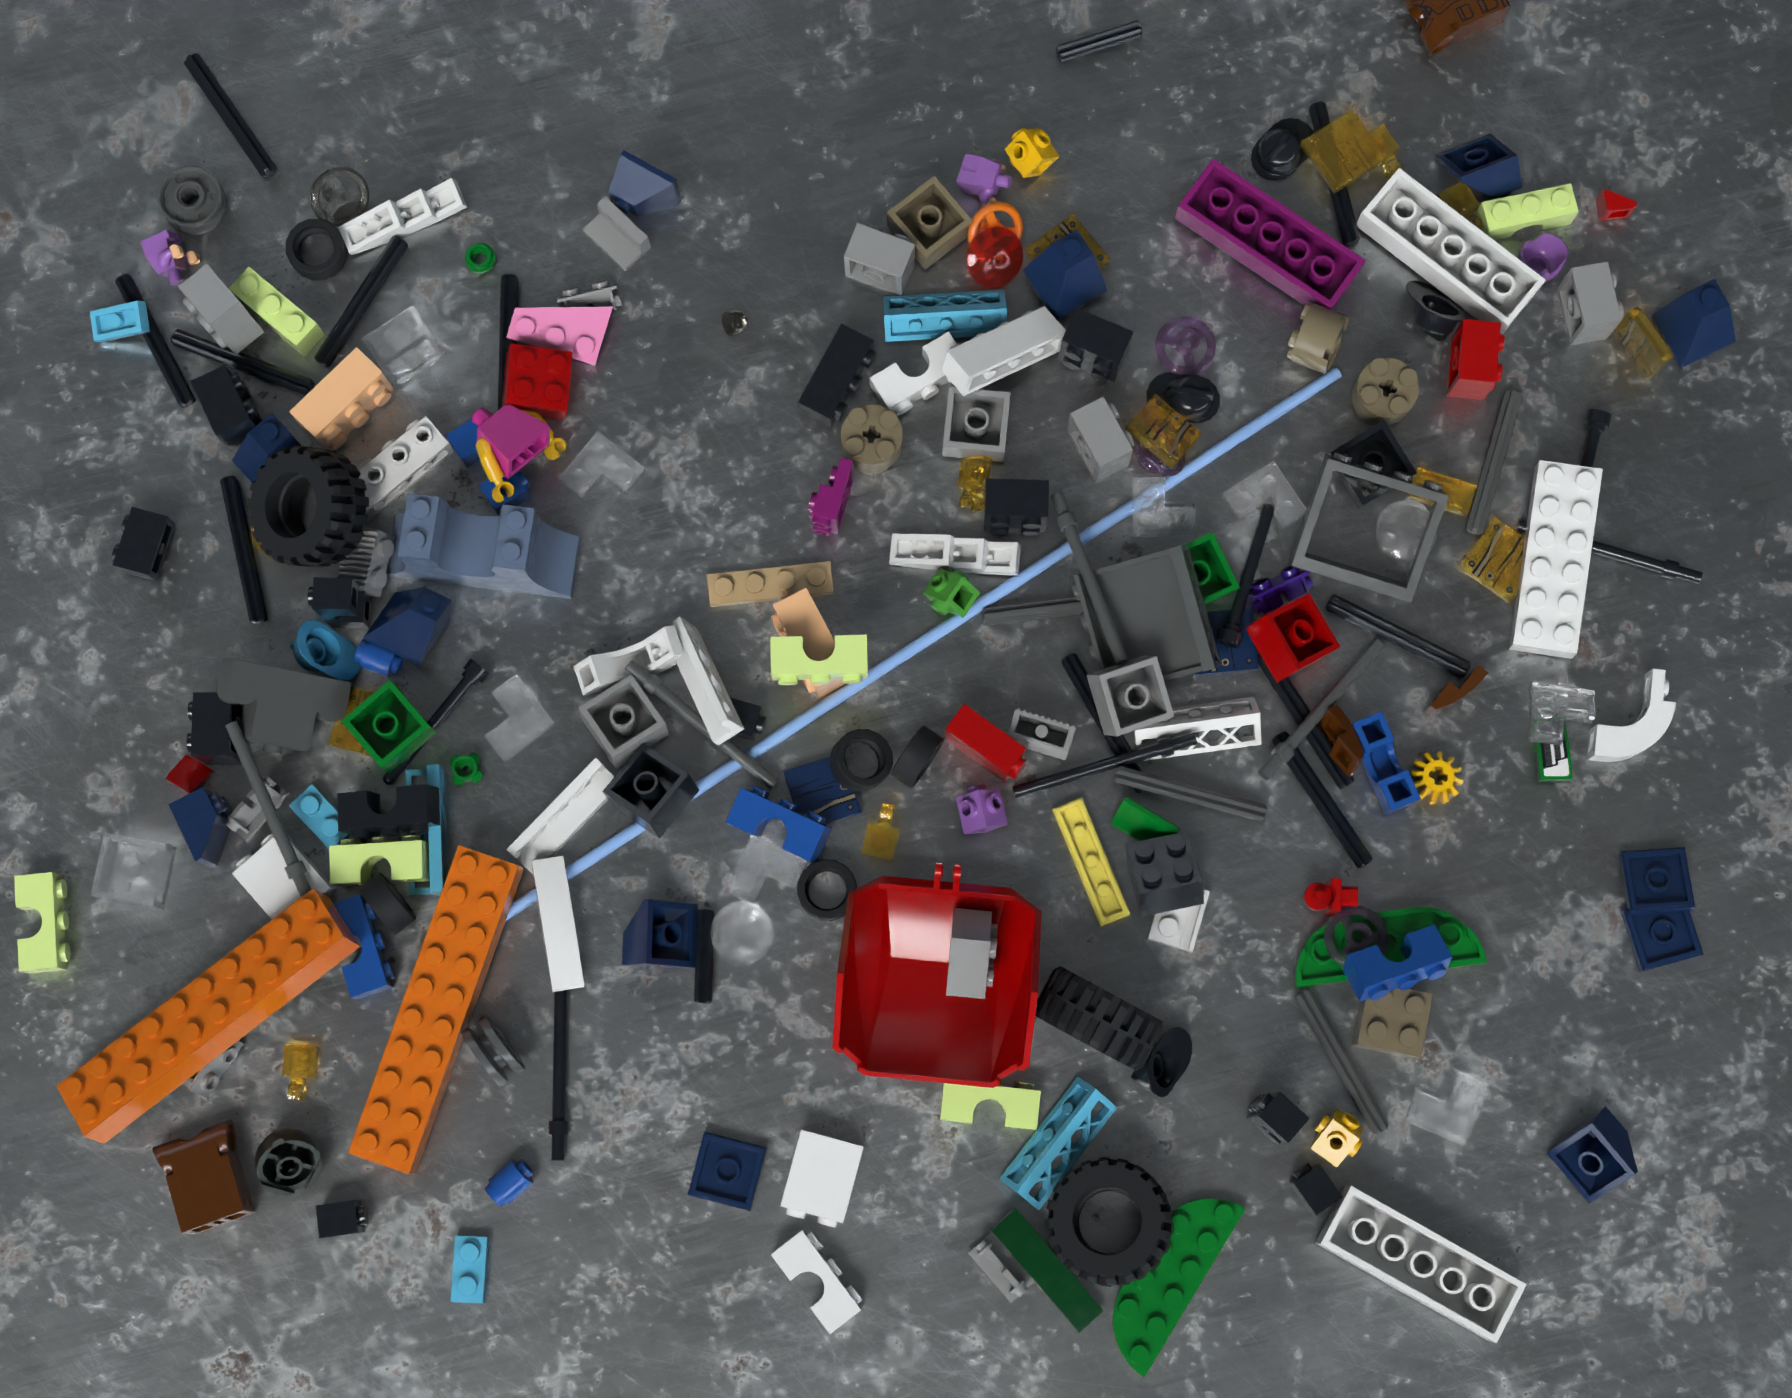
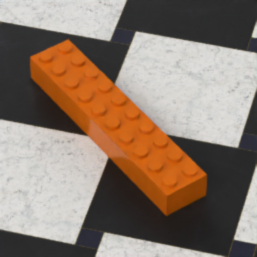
M458 845L349 1148V1154L407 1174L417 1173L464 1040L461 1032L468 1028L520 883L524 871L523 867Z
M312 888L60 1082L56 1087L84 1137L103 1144L108 1142L204 1066L357 950L360 945L332 900L315 888Z

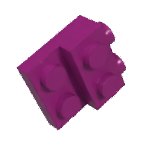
M841 458L839 466L832 467L829 484L831 485L820 484L818 493L812 492L808 510H810L809 517L812 518L813 532L823 536H830V533H839L854 480L852 460Z

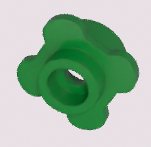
M471 752L469 755L461 756L454 755L450 758L449 764L454 774L452 782L455 785L462 786L464 782L470 781L479 783L482 780L483 774L479 771L478 764L480 756L477 753ZM465 766L469 767V770L467 772L463 771V768Z

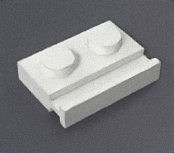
M1203 890L1204 904L1154 914L1147 940L1192 953L1210 891Z

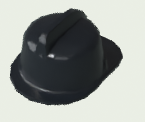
M1287 118L1280 120L1257 141L1252 149L1251 162L1254 170L1266 180L1279 181L1286 179L1313 152L1316 142L1314 131L1307 123L1300 119Z
M1410 281L1407 283L1406 290L1408 294L1417 302L1416 324L1427 335L1437 341H1444L1458 322L1468 319L1467 314L1456 307L1438 289L1421 281Z
M1165 372L1156 376L1150 382L1146 392L1147 403L1150 409L1159 417L1174 420L1173 416L1176 415L1179 417V421L1185 422L1186 420L1189 423H1203L1210 420L1217 413L1220 406V394L1216 386L1209 379L1194 374ZM1156 401H1160L1161 405H1158Z
M1180 1027L1169 1029L1158 1043L1154 1045L1144 1066L1134 1070L1131 1075L1132 1081L1150 1088L1155 1096L1161 1098L1168 1096L1191 1060L1192 1042L1187 1031Z

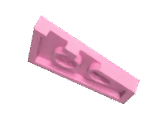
M613 307L515 308L506 338L535 347L572 352L573 359L595 365Z

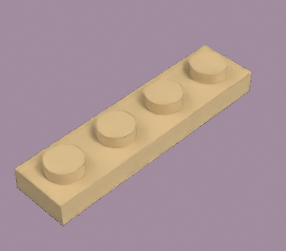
M831 561L707 574L710 607L783 600L804 588H807L811 596L834 594Z

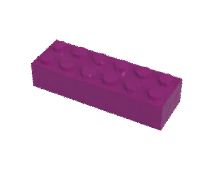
M1214 158L1177 208L1176 220L1304 306L1309 302L1333 310L1359 275L1366 261Z

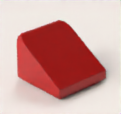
M1602 189L1596 198L1599 220L1628 218L1637 207V202L1610 190Z
M186 754L168 773L165 779L186 792L192 793L204 787L214 770Z

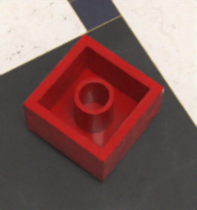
M1462 320L1451 337L1447 397L1484 400L1488 393L1494 390L1496 382H1500L1503 366L1502 363H1498V354L1503 351L1505 341L1504 333H1500V322Z
M511 343L506 353L501 408L504 405H512L517 409L538 412L543 419L562 421L568 411L572 352Z
M1309 593L1264 615L1245 628L1276 683L1318 662L1340 648L1339 643Z

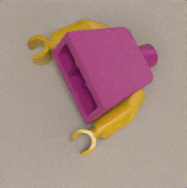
M504 405L494 414L481 407L472 417V422L478 426L476 450L489 481L495 484L492 490V497L498 503L504 501L500 488L506 491L508 497L514 494V486L509 482L503 481L502 477L505 476L509 479L543 450L545 456L550 460H556L560 457L559 452L561 453L566 450L565 440L562 438L554 439V432L538 412L517 409L512 405Z

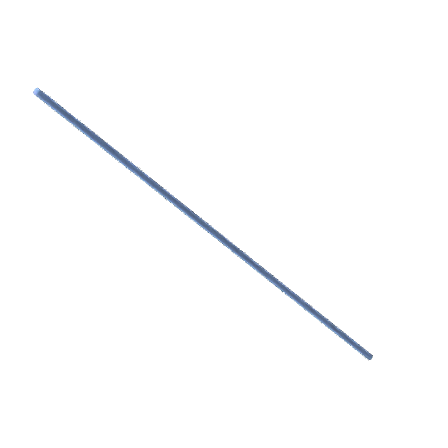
M1337 367L1332 368L1326 375H1321L1080 532L1079 536L1082 544L1084 545L1341 378L1342 375ZM1068 541L1020 571L1018 576H1012L977 599L964 618L957 615L949 617L868 670V678H862L861 683L846 684L744 752L752 759H756L962 625L983 611L985 607L991 606L1071 554L1072 550ZM731 759L695 783L699 792L694 798L742 768V766L734 759ZM634 822L565 867L567 880L575 877L646 829ZM536 887L512 902L506 921L537 901Z

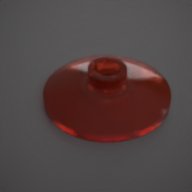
M998 226L980 231L970 242L966 253V265L970 276L978 284L988 288L1002 287L1011 282L1018 274L1023 262V248L1019 238L1012 231ZM1002 254V260L999 264H997L996 258L998 255Z

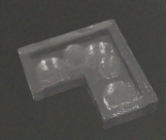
M597 431L559 476V480L584 500L603 476L625 494H628L647 471L646 468Z
M1274 461L1226 490L1221 495L1237 521L1245 518L1265 504L1273 505L1275 509L1273 520L1281 531L1303 518L1306 512V507Z
M1133 474L1132 537H1195V504H1165L1164 474Z
M1261 511L1213 530L1238 584L1241 580ZM1272 522L1264 545L1278 539ZM1258 567L1256 570L1253 583L1262 579V575Z
M517 674L491 692L509 715V718L486 734L485 737L504 762L555 725Z
M1532 682L1529 688V741L1561 745L1564 739V720L1592 724L1595 718L1594 690Z
M750 835L725 892L755 905L767 876L797 889L798 880L809 861L781 849V846L764 838Z
M1458 1073L1446 1102L1417 1090L1414 1093L1404 1121L1460 1145L1467 1146L1489 1085Z

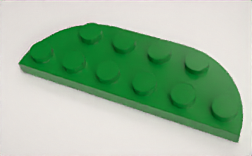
M1413 907L1350 915L1325 924L1314 932L1302 947L1296 962L1294 981L1295 988L1346 982L1348 979L1342 969L1347 955L1374 945L1378 946L1382 955L1393 962L1405 961L1400 951L1405 935L1434 924L1452 955L1448 968L1485 964L1487 960L1483 947L1475 933L1460 920L1452 916V914L1431 907Z
M1208 1198L1194 1200L1172 1210L1173 1235L1170 1237V1247L1167 1254L1164 1253L1160 1260L1161 1263L1156 1269L1153 1268L1149 1271L1145 1278L1132 1281L1129 1285L1120 1287L1112 1313L1114 1336L1124 1359L1141 1376H1146L1246 1208L1231 1201Z

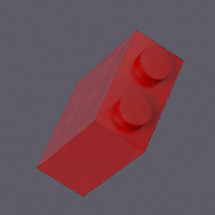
M963 704L945 729L946 741L1004 783L1010 777L1015 780L1026 765L1027 759L1024 758L1026 748L965 704Z

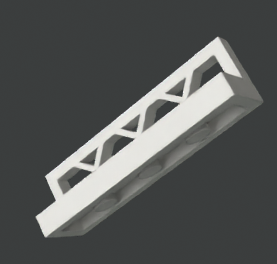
M678 617L672 622L681 641L684 655L675 661L713 743L720 745L744 730V727L698 629L683 618Z
M1254 697L1172 708L1173 718L1133 731L1135 749L1142 748V740L1156 738L1158 740L1166 736L1172 739L1180 734L1195 732L1197 742L1200 743L1176 750L1174 755L1164 758L1262 745L1260 711ZM1253 725L1252 736L1239 737L1235 734L1241 726ZM1218 729L1223 733L1215 741H1208L1203 738L1210 730ZM1160 755V756H1156V757H1153V758H1150V759H1146V760H1143V761L1154 760V759H1161L1162 756H1161V755Z
M595 758L506 850L533 874L532 860L553 857L608 800L602 791L614 776Z

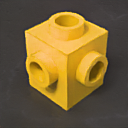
M1040 127L1018 130L1012 135V142L1004 149L1010 157L1011 164L1020 172L1023 178L1042 175L1060 157L1051 144L1050 137Z
M1336 1109L1330 1117L1325 1114L1314 1129L1318 1133L1315 1135L1310 1148L1332 1165L1338 1167L1347 1155L1353 1157L1363 1144V1141L1360 1139L1363 1127L1360 1126V1122L1348 1112L1343 1113Z

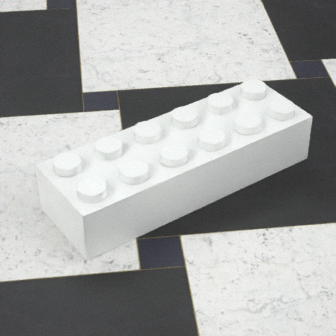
M1400 168L1362 211L1356 223L1359 229L1477 320L1500 322V333H1504L1546 281Z
M1539 460L1535 466L1508 650L1572 659L1577 654L1603 469Z
M1345 1186L1341 1192L1343 1197L1336 1202L1315 1243L1480 1337L1497 1343L1527 1284L1353 1186Z

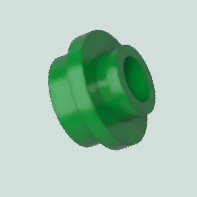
M477 243L466 251L465 262L472 272L483 274L494 267L496 256L489 245ZM483 255L486 257L483 263H476L478 256Z

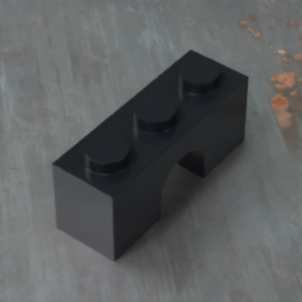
M313 578V587L308 588V605L312 606V609L332 628L369 629L371 598L366 592H358V584L352 578Z
M419 784L396 787V803L385 814L381 809L380 794L367 790L337 793L338 831L350 834L351 839L370 838V833L380 832V836L399 835V830L409 829L410 833L429 832V827L440 826L439 788L435 786Z
M1280 1091L1260 1094L1247 1108L1251 1113L1246 1118L1275 1145L1281 1142L1284 1144L1289 1143L1310 1119Z

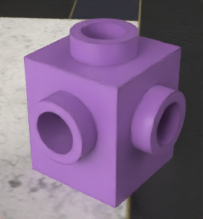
M985 784L967 788V794L956 798L964 835L985 833L1008 825L999 788L986 789Z

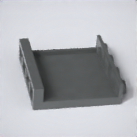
M1188 543L1093 570L1128 660L1143 655L1157 656L1164 681L1222 666ZM1081 574L1074 575L1075 582L1072 583L1075 598L1081 601L1083 608L1081 621L1086 631L1089 630L1092 640L1089 644L1091 656L1094 661L1098 662L1100 670L1117 665Z

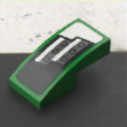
M1532 720L1533 752H1536L1538 781L1572 780L1571 755L1565 721Z

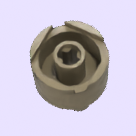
M1307 302L1300 317L1303 320L1300 329H1294L1288 343L1290 349L1287 358L1291 359L1292 362L1326 375L1327 369L1330 370L1343 342L1340 332L1341 330L1347 331L1350 317L1316 303L1311 304Z
M1393 358L1374 359L1362 370L1351 388L1350 400L1357 412V416L1371 426H1375L1385 420L1388 426L1401 421L1417 401L1419 394L1418 375L1415 370L1400 360ZM1383 389L1387 391L1388 397L1382 395Z
M874 404L852 409L841 427V445L845 458L853 461V466L857 471L866 474L882 473L896 463L903 449V431L897 415L883 406ZM870 436H876L874 443H868Z

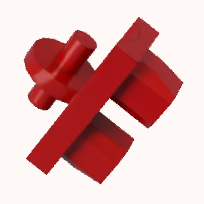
M1331 878L1325 884L1318 882L1309 885L1304 891L1303 898L1305 904L1311 910H1323V916H1334L1341 910H1352L1353 907L1358 906V887L1342 886V879Z

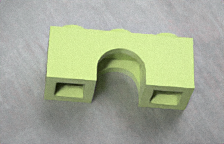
M1570 183L1481 202L1474 216L1477 227L1495 241L1512 237L1519 229L1531 225H1539L1541 231L1570 225L1579 210Z
M248 267L229 287V290L245 308L257 318H262L282 339L304 357L325 335L313 319L252 268Z
M867 634L835 635V649L829 658L822 661L812 660L805 654L803 636L770 637L771 677L773 681L778 680L779 685L798 684L797 680H810L811 684L822 685L829 684L830 679H842L843 683L857 684L862 682V678H868Z
M419 835L401 836L402 841L390 842L389 837L371 838V843L360 844L359 839L340 840V845L329 846L330 884L340 887L361 886L371 879L373 866L382 859H386L391 866V880L400 883L430 881L429 842L421 840Z
M54 872L14 876L16 908L25 911L37 910L42 918L41 928L36 935L30 938L17 939L19 971L30 974L67 970V962L70 961L71 951L65 939V930L69 927L68 913L64 911L63 898L67 897L66 881L62 879V875Z
M1002 1080L1001 1084L994 1088L944 1083L940 1120L972 1124L976 1105L983 1100L991 1099L997 1101L1004 1109V1127L1037 1130L1041 1091L1034 1090V1084L1015 1082V1088L1002 1087Z

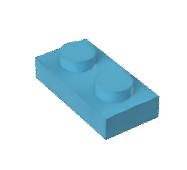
M133 301L90 311L94 342H106L150 332L146 301Z
M313 784L289 805L328 849L329 846L340 845V840L350 837V834L338 831V810Z
M455 1236L450 1302L485 1303L489 1237Z

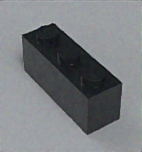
M841 323L798 401L799 411L829 427H832L835 420L840 421L847 410L848 405L845 402L849 394L855 395L861 385L862 378L859 376L864 367L869 369L876 357L877 352L874 351V340Z

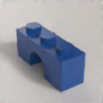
M472 419L446 435L467 468L480 461L476 450L478 426L472 422ZM521 471L509 479L505 476L502 477L503 481L509 482L514 486V494L508 497L506 491L500 488L504 501L501 503L496 502L492 497V490L495 487L494 482H490L487 479L479 485L498 516H500L503 504L519 506L531 498L526 490L530 487V484Z
M1381 711L1352 723L1362 748V765L1384 815L1386 816L1419 801L1421 798L1409 771H1404L1396 758L1393 749L1395 739L1383 712Z
M753 785L751 790L740 788L726 823L751 835L761 837L766 825L774 819H779L784 823L787 830V836L781 849L809 862L818 861L832 830V827L824 824L826 818L811 811L808 812L807 816L796 811L798 805L780 798L779 803L768 798L770 792Z
M360 894L333 903L352 934L359 938L362 945L360 957L354 963L341 967L350 997L359 1000L394 988L391 979L395 978V972L391 961H385L382 949L386 948L385 939L381 930L376 931L373 919L377 918L376 913Z
M1435 924L1405 935L1400 948L1405 961L1393 962L1382 955L1377 945L1347 955L1342 970L1359 1002L1367 999L1373 1001L1381 999L1392 990L1398 988L1400 990H1407L1416 985L1418 981L1427 978L1435 980L1447 972L1452 955Z

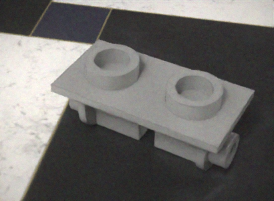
M609 280L591 284L592 290L580 292L579 287L563 290V296L557 298V303L564 301V307H588L587 304L593 303L594 307H613L612 310H617L616 307L622 306L620 295H613L612 292L618 286L617 284L610 285Z
M266 776L264 783L277 810L289 793L276 781ZM253 789L247 794V797L253 801V804L249 807L242 801L231 815L227 817L229 821L225 824L232 831L239 834L246 842H249L267 821Z
M237 1041L183 1084L188 1087V1090L208 1098L210 1093L218 1086L227 1068L237 1058L238 1052L244 1043Z
M993 1232L968 1252L1010 1303L1024 1294L1035 1282Z

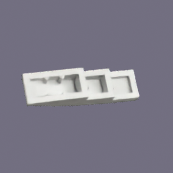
M450 178L428 191L419 189L397 202L388 200L338 228L349 254L354 255L389 243L394 235L402 238L467 208V204L457 181Z
M892 533L889 564L928 570L942 568L950 572L953 569H957L962 573L1018 576L1021 545L1018 542H988L984 538H954L952 535Z
M557 856L532 860L552 992L584 987L564 857Z

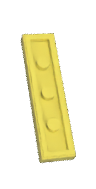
M1082 797L1052 809L1100 927L1129 916L1130 912Z

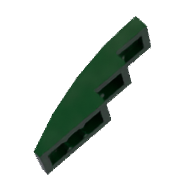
M1015 1207L990 1228L1079 1333L1103 1312L1097 1302L1068 1268L1060 1262L1056 1254Z

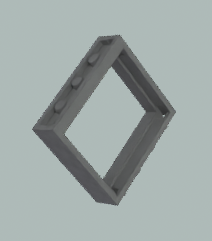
M1336 452L1334 456L1325 454L1289 558L1291 566L1412 602L1449 495L1446 491L1442 490L1443 485L1430 480H1425L1424 484L1412 481L1413 476L1405 472L1395 470L1394 475L1382 472L1383 466L1369 461H1365L1364 465L1351 462L1353 457ZM1334 470L1434 501L1406 583L1306 553Z

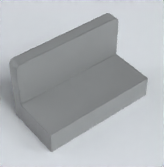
M605 196L597 203L599 214L583 228V231L621 269L627 271L651 248L649 238Z

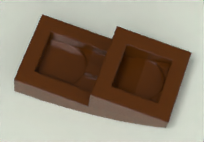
M1478 665L1471 671L1459 688L1449 681L1425 712L1431 715L1455 704L1473 690L1489 672Z
M1336 704L1327 709L1320 727L1334 744L1329 755L1345 774L1351 777L1363 758L1362 748L1351 722Z

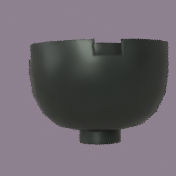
M285 1128L269 1134L258 1146L255 1155V1168L257 1177L265 1190L276 1195L288 1196L295 1194L294 1190L301 1189L302 1187H305L306 1190L313 1185L320 1175L322 1161L319 1148L310 1135L298 1129Z

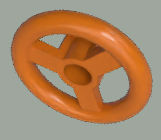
M992 202L982 207L972 218L973 222L969 225L968 242L973 253L983 260L997 261L1010 255L1018 246L1023 234V220L1013 205L1006 202ZM1004 211L1008 213L1013 219L1014 226H1004L1001 224V221L995 216L994 212ZM977 233L984 238L980 245L977 240ZM1002 237H1012L1010 242L1001 250L988 252L995 241L1000 240Z

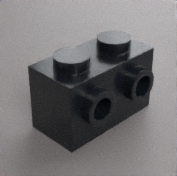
M131 507L130 513L124 517L122 522L123 534L120 543L115 545L112 552V565L123 573L157 582L176 523L168 516Z

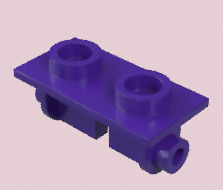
M1290 565L1280 571L1281 575L1273 579L1263 578L1253 583L1249 596L1256 599V601L1252 602L1256 613L1263 612L1265 614L1284 605L1280 595L1285 592L1288 601L1309 593V589L1313 588L1314 585L1309 576H1304L1311 572Z

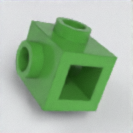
M942 568L938 569L923 592L932 601L930 606L935 611L945 616L949 612L962 618L966 616L981 593L969 582V577L961 571L953 569L950 572Z

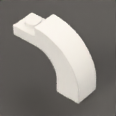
M675 625L664 626L645 640L613 652L590 655L573 667L584 696L604 692L629 676L630 673L625 670V667L632 659L652 675L653 673L659 674L676 665L675 660L683 656L684 652Z
M1653 668L1645 674L1641 713L1632 725L1619 727L1597 724L1590 729L1587 760L1600 762L1625 760L1646 750L1662 737L1672 721L1676 702L1663 701V698H1666L1669 692V680L1665 679L1666 670Z

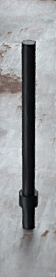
M1520 519L1516 531L1525 533L1527 521ZM1594 540L1592 543L1591 553L1661 573V577L1674 580L1676 577L1699 584L1702 579L1703 572L1679 566L1677 561L1670 559L1662 561Z
M1195 732L1172 739L1169 736L1158 739L1157 743L1012 786L1015 798H1019L1113 770L1118 766H1126L1160 755L1162 758L1174 755V751L1196 745L1198 742Z
M567 990L554 992L552 1121H549V1135H552L551 1161H564L565 1135L568 1134V1121H565Z

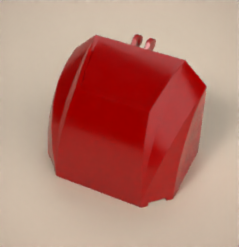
M936 862L934 880L881 876L849 892L837 970L832 1048L838 1054L843 1052L857 1065V1070L865 1076L994 1088L1001 1084V1079L1017 1069L1020 1071L1025 1070L1029 1067L1038 998L1042 911L1012 888L960 883L961 864L953 866V882L941 881V876H943L942 862ZM953 908L992 911V924H998L996 958L994 959L993 987H986L985 999L946 996Z

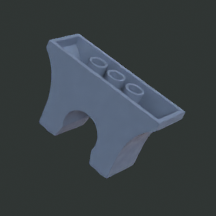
M407 493L405 512L395 514L392 532L394 537V553L389 558L386 571L388 577L572 599L580 537L550 526L539 517L535 508L503 504L500 516H483L453 509L448 506L447 501L437 496Z

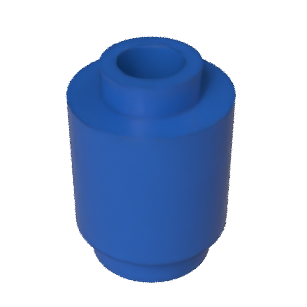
M364 639L360 642L355 654V662L360 663L362 668L387 678L392 677L393 674H399L404 664V658Z
M511 1159L489 1179V1184L485 1187V1191L500 1207L506 1203L511 1204L533 1184L531 1176L534 1172L524 1160L521 1159L517 1162Z

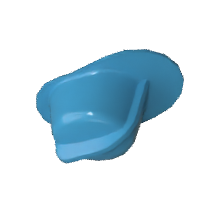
M308 620L302 623L298 629L297 638L290 645L297 663L307 671H320L335 680L348 681L354 678L360 671V663L355 662L357 650L355 646L345 637L318 620Z

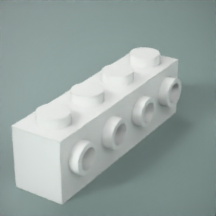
M1045 306L1035 311L1030 310L1020 318L1011 322H1003L997 328L987 333H979L973 339L963 344H955L950 347L945 354L941 371L962 396H965L1059 352L1061 340L1066 330Z
M427 416L421 420H414L407 426L406 432L402 436L388 441L382 447L381 453L373 459H366L358 466L357 469L361 473L359 479H363L367 490L364 492L365 497L369 498V507H366V515H369L368 521L454 452L450 443Z

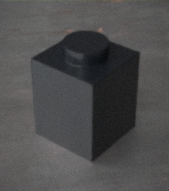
M730 697L744 727V730L734 736L754 741L756 734L762 735L767 717L762 716V707Z
M1309 1162L1293 1172L1295 1179L1289 1182L1310 1214L1317 1216L1343 1197L1320 1164H1315L1311 1167Z
M361 1200L316 1205L319 1238L364 1232V1225H368L367 1208L365 1205L362 1206Z

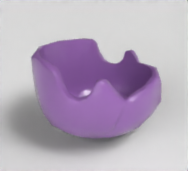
M1541 233L1536 239L1531 241L1528 239L1519 251L1518 259L1548 281L1561 273L1569 256L1567 244L1559 236Z

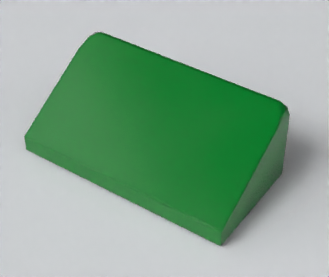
M1128 797L1124 798L1111 821L1114 827L1138 841L1176 834L1180 831V827Z

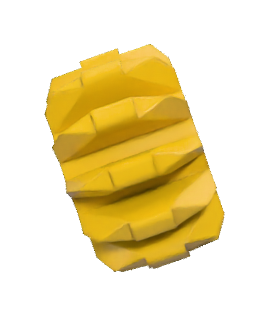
M1442 751L1436 752L1434 758L1429 752L1423 754V761L1416 759L1413 762L1417 770H1412L1409 773L1412 779L1417 780L1414 782L1416 789L1420 788L1421 790L1419 793L1420 800L1429 795L1428 802L1430 805H1434L1437 798L1442 804L1449 802L1448 795L1456 797L1459 794L1455 786L1462 785L1464 780L1455 775L1462 771V767L1456 766L1452 768L1450 766L1455 759L1453 756L1443 761ZM1434 772H1437V777L1442 779L1437 785L1434 784L1435 780L1429 777Z

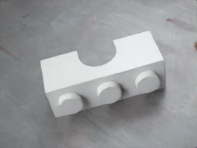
M949 331L922 347V356L928 364V369L923 375L918 377L907 376L900 370L897 363H894L870 377V387L883 407L897 415H902L913 407L912 403L920 398L927 400L939 392V387L948 382L952 384L941 371L947 350L956 344Z
M802 1230L773 1252L771 1256L790 1281L803 1272H813L820 1276L824 1283V1294L810 1309L828 1333L831 1334L862 1310L858 1303L863 1299L852 1284L846 1288L840 1280L839 1276L843 1272L832 1258L826 1261L819 1252L823 1245L812 1231L806 1234Z

